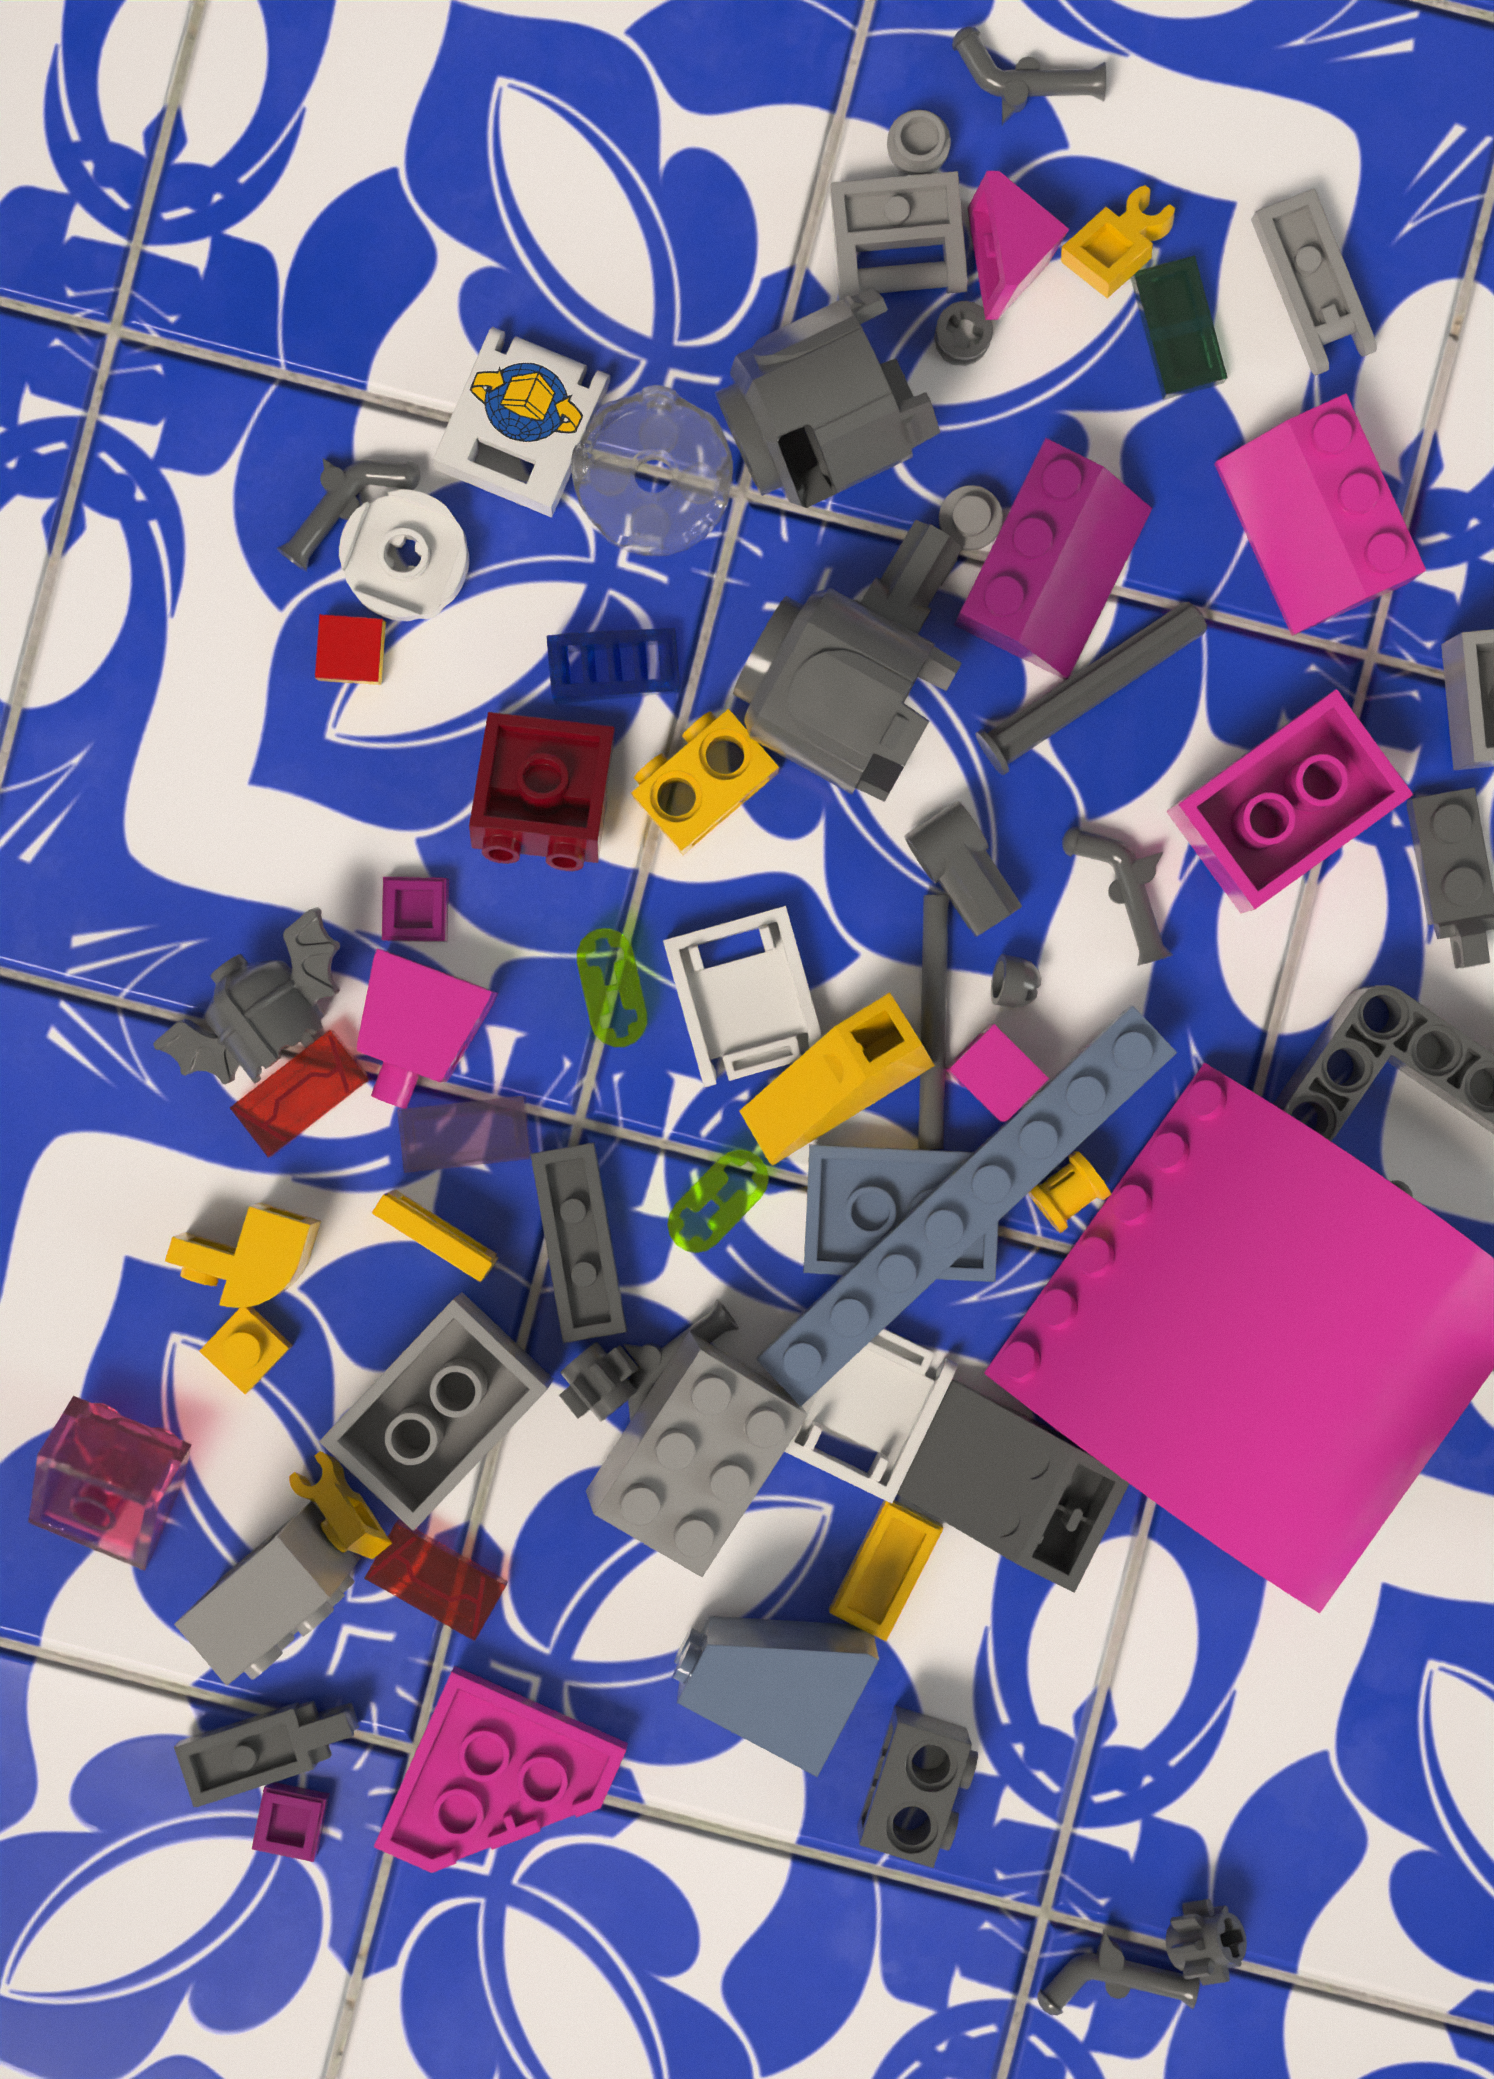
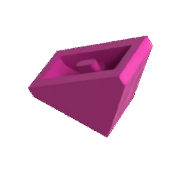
M987 171L967 210L985 320H998L1049 264L1069 228L1000 171Z

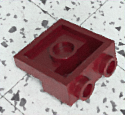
M488 712L469 822L472 848L482 849V855L486 859L503 864L519 861L520 854L546 857L545 861L549 866L562 871L580 870L583 868L584 862L598 863L607 808L606 795L615 740V727Z

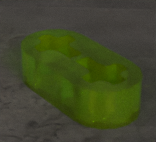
M610 928L596 929L588 933L580 941L577 949V966L590 1024L595 1036L604 1044L612 1047H627L636 1043L645 1034L648 1026V1011L635 952L630 941L622 933ZM602 939H608V943L612 948H622L624 952V959L614 963L617 983L607 986L602 968L600 966H590L588 963V955L597 952V941ZM618 990L624 1009L635 1010L637 1013V1021L628 1025L629 1035L623 1038H618L614 1028L604 1029L602 1025V1017L611 1013L608 993Z
M741 1148L730 1150L719 1157L675 1203L669 1213L667 1223L669 1235L678 1247L694 1253L708 1251L761 1199L767 1189L769 1180L767 1166L762 1158L751 1150ZM748 1161L756 1167L751 1176L753 1182L757 1185L755 1189L748 1193L746 1190L739 1188L724 1201L717 1193L729 1179L727 1172L724 1170L725 1166L730 1162L739 1167L745 1165ZM712 1199L719 1208L709 1218L707 1223L708 1227L713 1231L711 1235L704 1238L696 1233L689 1239L683 1236L681 1230L685 1225V1220L680 1215L681 1212L688 1207L691 1211L697 1213Z

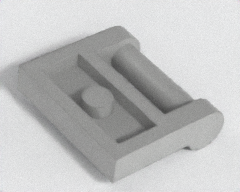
M958 171L833 182L830 184L839 300L843 301L844 297L848 295L854 296L872 287L878 293L946 287L947 294L967 292V266ZM943 244L944 261L857 268L856 252Z

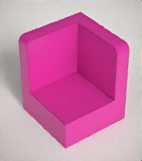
M988 1024L945 1067V1071L961 1087L967 1088L1002 1122L1009 1120L1049 1079L995 1024Z

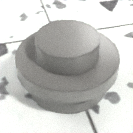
M926 110L908 111L899 116L890 127L887 137L889 158L894 166L905 174H931L937 171L948 157L951 144L950 133L944 121L936 114Z
M973 485L963 486L952 491L943 501L939 512L940 530L950 535L956 543L962 546L961 550L966 551L979 550L992 543L997 537L1003 522L1002 508L997 498L987 489Z

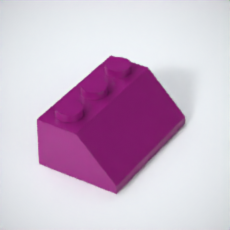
M1045 438L954 626L1064 680H1068L1152 508L1104 466Z

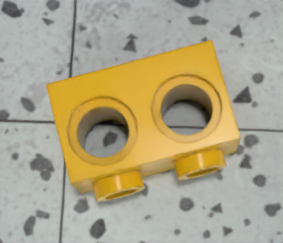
M729 708L718 718L711 711L704 714L683 733L682 737L688 743L669 760L663 753H660L633 777L639 784L631 792L633 799L682 856L779 773V766L758 742L749 738L747 729ZM723 741L735 743L744 754V761L740 768L729 774H721L714 771L707 762L709 750L715 744ZM672 783H684L691 787L696 795L692 809L681 816L669 815L659 806V797L662 790Z

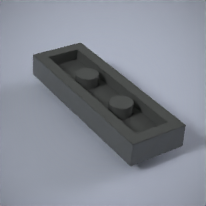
M595 1142L531 1153L563 1343L626 1332L627 1325Z

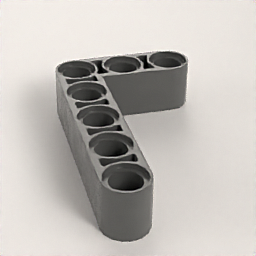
M1390 985L1365 986L1352 991L1344 999L1273 1104L1291 1115L1299 1104L1303 1102L1310 1103L1317 1113V1125L1314 1131L1331 1141L1387 1061L1494 1134V1054L1403 991ZM1372 997L1380 998L1386 1004L1389 1011V1019L1386 1025L1378 1032L1371 1030L1363 1018V1009ZM1426 1033L1433 1034L1441 1046V1055L1438 1061L1429 1068L1419 1061L1416 1054L1419 1039ZM1339 1049L1344 1050L1353 1062V1072L1350 1078L1340 1085L1334 1083L1327 1072L1329 1057ZM1484 1069L1492 1078L1493 1091L1485 1102L1478 1103L1471 1095L1470 1081L1478 1070Z

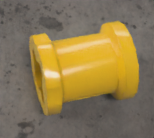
M1074 1151L1068 1156L1069 1164L1041 1185L1037 1184L1028 1193L1038 1209L1059 1233L1068 1228V1219L1094 1199L1105 1200L1111 1195L1105 1182L1079 1151Z

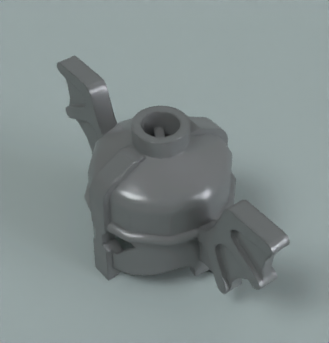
M315 907L308 910L285 929L283 933L293 970L281 960L248 963L242 954L232 957L210 975L216 985L214 995L205 1013V1019L215 1034L207 1032L189 1019H184L175 1023L153 1043L154 1048L171 1055L178 1062L182 1075L186 1076L195 1071H207L216 1075L221 1083L225 1085L235 1080V1074L239 1066L243 1068L255 1084L262 1079L260 1077L262 1073L261 1067L263 1066L267 1069L281 1058V1050L293 1047L300 1042L305 1049L311 1048L321 1039L317 1032L323 1028L321 1019L325 1017L317 1001L324 997L337 995L340 991L333 981L331 973L332 959L337 950L340 949V943L333 940L327 934L322 922L321 909Z

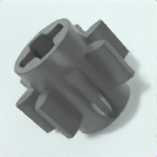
M596 1342L560 1372L570 1386L558 1396L577 1419L591 1410L597 1419L602 1422L638 1392L627 1378L639 1368L620 1345L607 1354L599 1343Z
M1210 1899L1183 1903L1184 1916L1172 1917L1170 1920L1171 1924L1166 1932V1949L1171 1962L1177 1969L1183 1971L1185 1979L1199 1978L1202 1986L1229 1982L1228 1968L1240 1967L1241 1961L1246 1954V1934L1240 1920L1234 1914L1228 1913L1226 1905L1213 1907Z

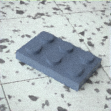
M809 1144L803 1272L844 1275L973 1152ZM998 1222L937 1279L995 1282Z

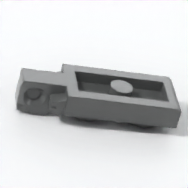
M1475 787L1407 800L1406 806L1428 925L1433 924L1437 939L1450 938L1456 969L1489 964L1490 956L1486 931L1494 929V892Z
M314 1701L301 1705L297 1702L180 1740L174 1746L193 1807H199L313 1770L318 1762L332 1756L329 1744L353 1737L355 1729L360 1726L352 1702L324 1710L318 1713Z

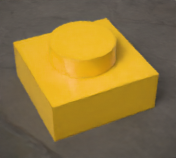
M251 1306L239 1308L199 1352L246 1395L293 1345Z

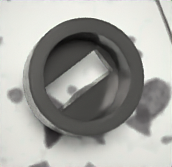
M1000 955L992 974L990 991L992 1003L1013 1008L1024 1007L1033 1002L1038 994L1036 989L1041 986L1042 981L1039 970L1031 961L1024 958Z

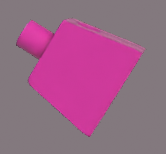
M377 949L373 958L357 1041L358 1052L383 1061L371 1096L385 1103L407 1109L419 1075L440 1083L447 1082L489 1013L498 993L394 953Z

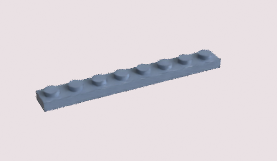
M1134 1006L1126 1008L756 1357V1360L801 1407L1177 1052Z

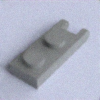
M1313 188L1256 211L1251 218V222L1312 373L1316 376L1329 370V361L1323 345L1348 335L1352 336L1356 349L1362 357L1376 352L1375 337L1316 189Z

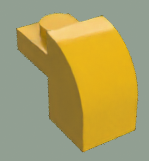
M262 1202L248 1208L237 1247L185 1232L172 1237L165 1262L181 1266L180 1276L192 1282L217 1286L219 1278L226 1280L219 1303L220 1306L232 1308L255 1306L281 1294L299 1279L309 1262L321 1220Z

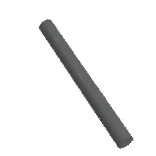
M923 895L921 1043L935 1066L920 1075L918 1149H944L948 895Z

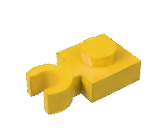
M1146 185L1135 189L1129 195L1126 203V212L1120 217L1105 207L1062 246L1061 262L1107 299L1151 259L1153 248L1151 241L1163 238L1172 229L1175 208L1172 205H1167L1157 215L1151 216L1142 213L1149 206L1151 189Z

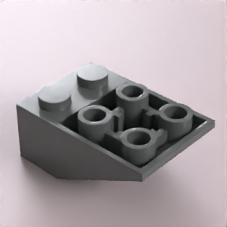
M952 1379L897 1495L1017 1565L1075 1593L1129 1483L1062 1433Z

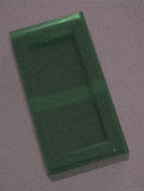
M1195 255L1138 270L1130 279L1162 399L1165 400L1224 384L1228 377Z

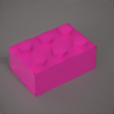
M1336 689L1319 699L1166 812L1241 914L1256 910L1414 794Z

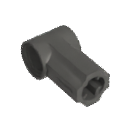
M915 520L882 578L876 577L861 603L918 634L932 610L928 606L955 565L962 546L956 543L950 535L935 526Z
M959 801L954 802L904 835L910 850L925 873L934 883L939 881L952 901L954 908L975 937L1022 907L986 852L989 846L981 830Z

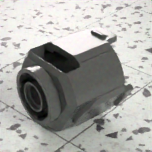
M873 287L854 296L848 295L844 297L843 301L838 300L759 338L752 348L735 356L730 371L734 384L715 392L730 432L761 496L781 487L790 503L808 508L913 457L912 448L940 433L934 409L927 393L924 392L913 396L896 358L879 364L860 325L888 310L883 297Z
M828 588L812 593L804 605L788 596L783 598L755 644L737 680L733 695L750 704L744 718L749 738L851 795L855 789H858L885 802L904 768L903 766L906 765L930 722L904 703L915 681L919 677L947 691L962 663L939 648L934 647L935 643L858 600H852L834 589Z

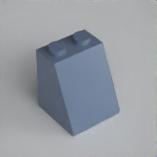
M709 1616L701 1632L691 1628L684 1638L674 1660L677 1666L672 1678L679 1681L678 1704L818 1777L871 1677L879 1657L874 1635L852 1624Z

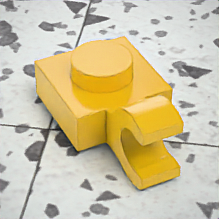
M319 1451L314 1456L322 1467L320 1481L311 1486L306 1476L294 1472L289 1476L291 1488L300 1497L317 1503L326 1518L321 1522V1528L330 1542L339 1551L345 1553L349 1550L374 1559L392 1544L362 1496L352 1491L347 1484L340 1462L336 1458Z

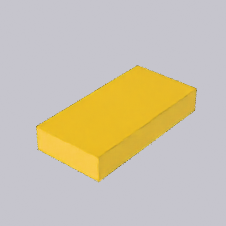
M392 1190L383 1194L372 1211L373 1215L479 1282L488 1276L498 1260V1257H496L497 1253L398 1190Z
M884 1500L829 1607V1613L887 1641L944 1529L943 1525L895 1500L893 1503Z

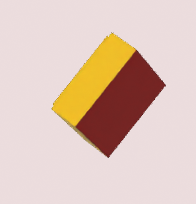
M319 614L315 678L318 681L382 685L386 622L383 619Z

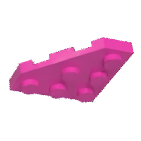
M454 1666L374 1844V1848L433 1873L456 1864L458 1859L491 1847L493 1850L538 1833L542 1827L573 1815L577 1818L598 1810L605 1800L626 1753L628 1743Z

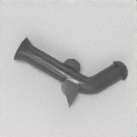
M969 26L962 28L952 40L953 50L959 52L978 86L991 95L1002 97V125L1014 113L1024 109L1028 97L1093 96L1103 102L1105 100V62L1092 69H1041L1039 62L1035 58L1027 56L1018 61L1015 70H1001L993 62L979 37L981 32L977 28Z
M323 458L324 470L320 476V482L326 494L291 540L276 549L293 564L307 572L310 556L339 518L349 520L354 511L360 507L356 496L363 487L375 485L414 490L420 481L419 467L409 460L407 463L364 459L349 465L342 471Z
M1078 826L1069 828L1062 838V848L1066 855L1072 857L1074 854L1107 862L1114 868L1117 880L1109 885L1108 896L1116 904H1125L1139 950L1137 966L1173 956L1163 945L1145 886L1155 877L1156 865L1163 852L1137 860L1133 851L1122 841L1081 831Z
M716 1299L708 1314L662 1348L655 1343H646L643 1346L623 1344L639 1368L629 1379L630 1383L638 1391L628 1400L630 1421L689 1331L711 1343L725 1332L739 1330L734 1318L718 1299Z
M1103 1929L1097 1953L1083 1954L1069 1961L1044 1990H1039L1037 2000L1043 2011L1050 2015L1058 2016L1063 2013V2007L1087 1981L1097 1980L1105 1982L1107 1993L1115 1999L1126 1997L1132 1988L1181 2000L1193 2010L1198 1997L1200 1979H1185L1183 1973L1124 1960L1120 1946L1116 1942L1111 1941Z

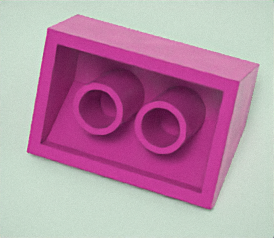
M1347 394L1284 421L1215 462L1214 465L1292 636L1405 586L1426 571Z

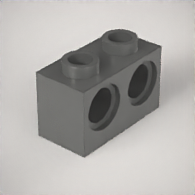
M894 1705L857 1824L859 1845L934 1868L939 1849L949 1851L956 1834L959 1813L952 1811L958 1788L968 1790L976 1770L978 1752L971 1750L972 1743L967 1728ZM927 1745H935L946 1751L944 1761L933 1769H922L912 1762L915 1753ZM906 1807H918L927 1813L924 1823L918 1828L911 1830L898 1827L893 1820L896 1814Z

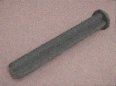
M1183 602L990 732L986 733L982 729L976 732L975 735L981 749L994 768L1004 776L1009 772L1008 764L1202 636L1207 630V624L1203 615L1190 602Z

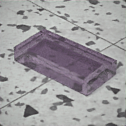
M526 1095L397 1110L404 1173L531 1159L530 1154L532 1150Z

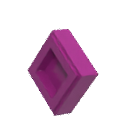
M383 877L382 941L448 942L449 879Z
M277 1782L265 1785L251 1849L314 1862L318 1854L330 1793Z

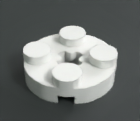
M399 489L387 492V496L379 497L370 504L367 501L350 516L341 535L339 558L342 570L345 573L346 582L363 605L382 617L398 621L434 618L441 613L446 605L455 599L466 580L469 568V552L463 529L442 502L423 492ZM406 539L415 541V552L421 556L419 564L417 566H408L405 572L395 571L396 562L388 556L391 546L402 548Z

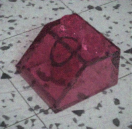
M73 1395L37 1455L28 1523L145 1571L151 1561L184 1481L192 1444L180 1440L167 1429L160 1427L151 1428L122 1416L109 1405L91 1403Z

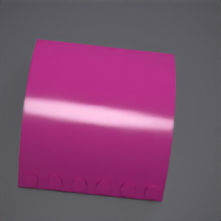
M1204 1063L984 1374L1162 1508L1239 1562L1320 1614L1494 1370V1258L1420 1202L1333 1142L1269 1101Z

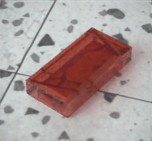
M329 1030L237 1101L230 1109L267 1157L270 1158L372 1079L334 1030Z
M398 1519L388 1535L392 1544L376 1556L364 1579L475 1641L508 1581L419 1530L415 1529L413 1531L403 1521Z

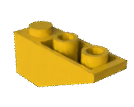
M889 992L834 1026L739 1112L769 1163L773 1166L935 1065Z

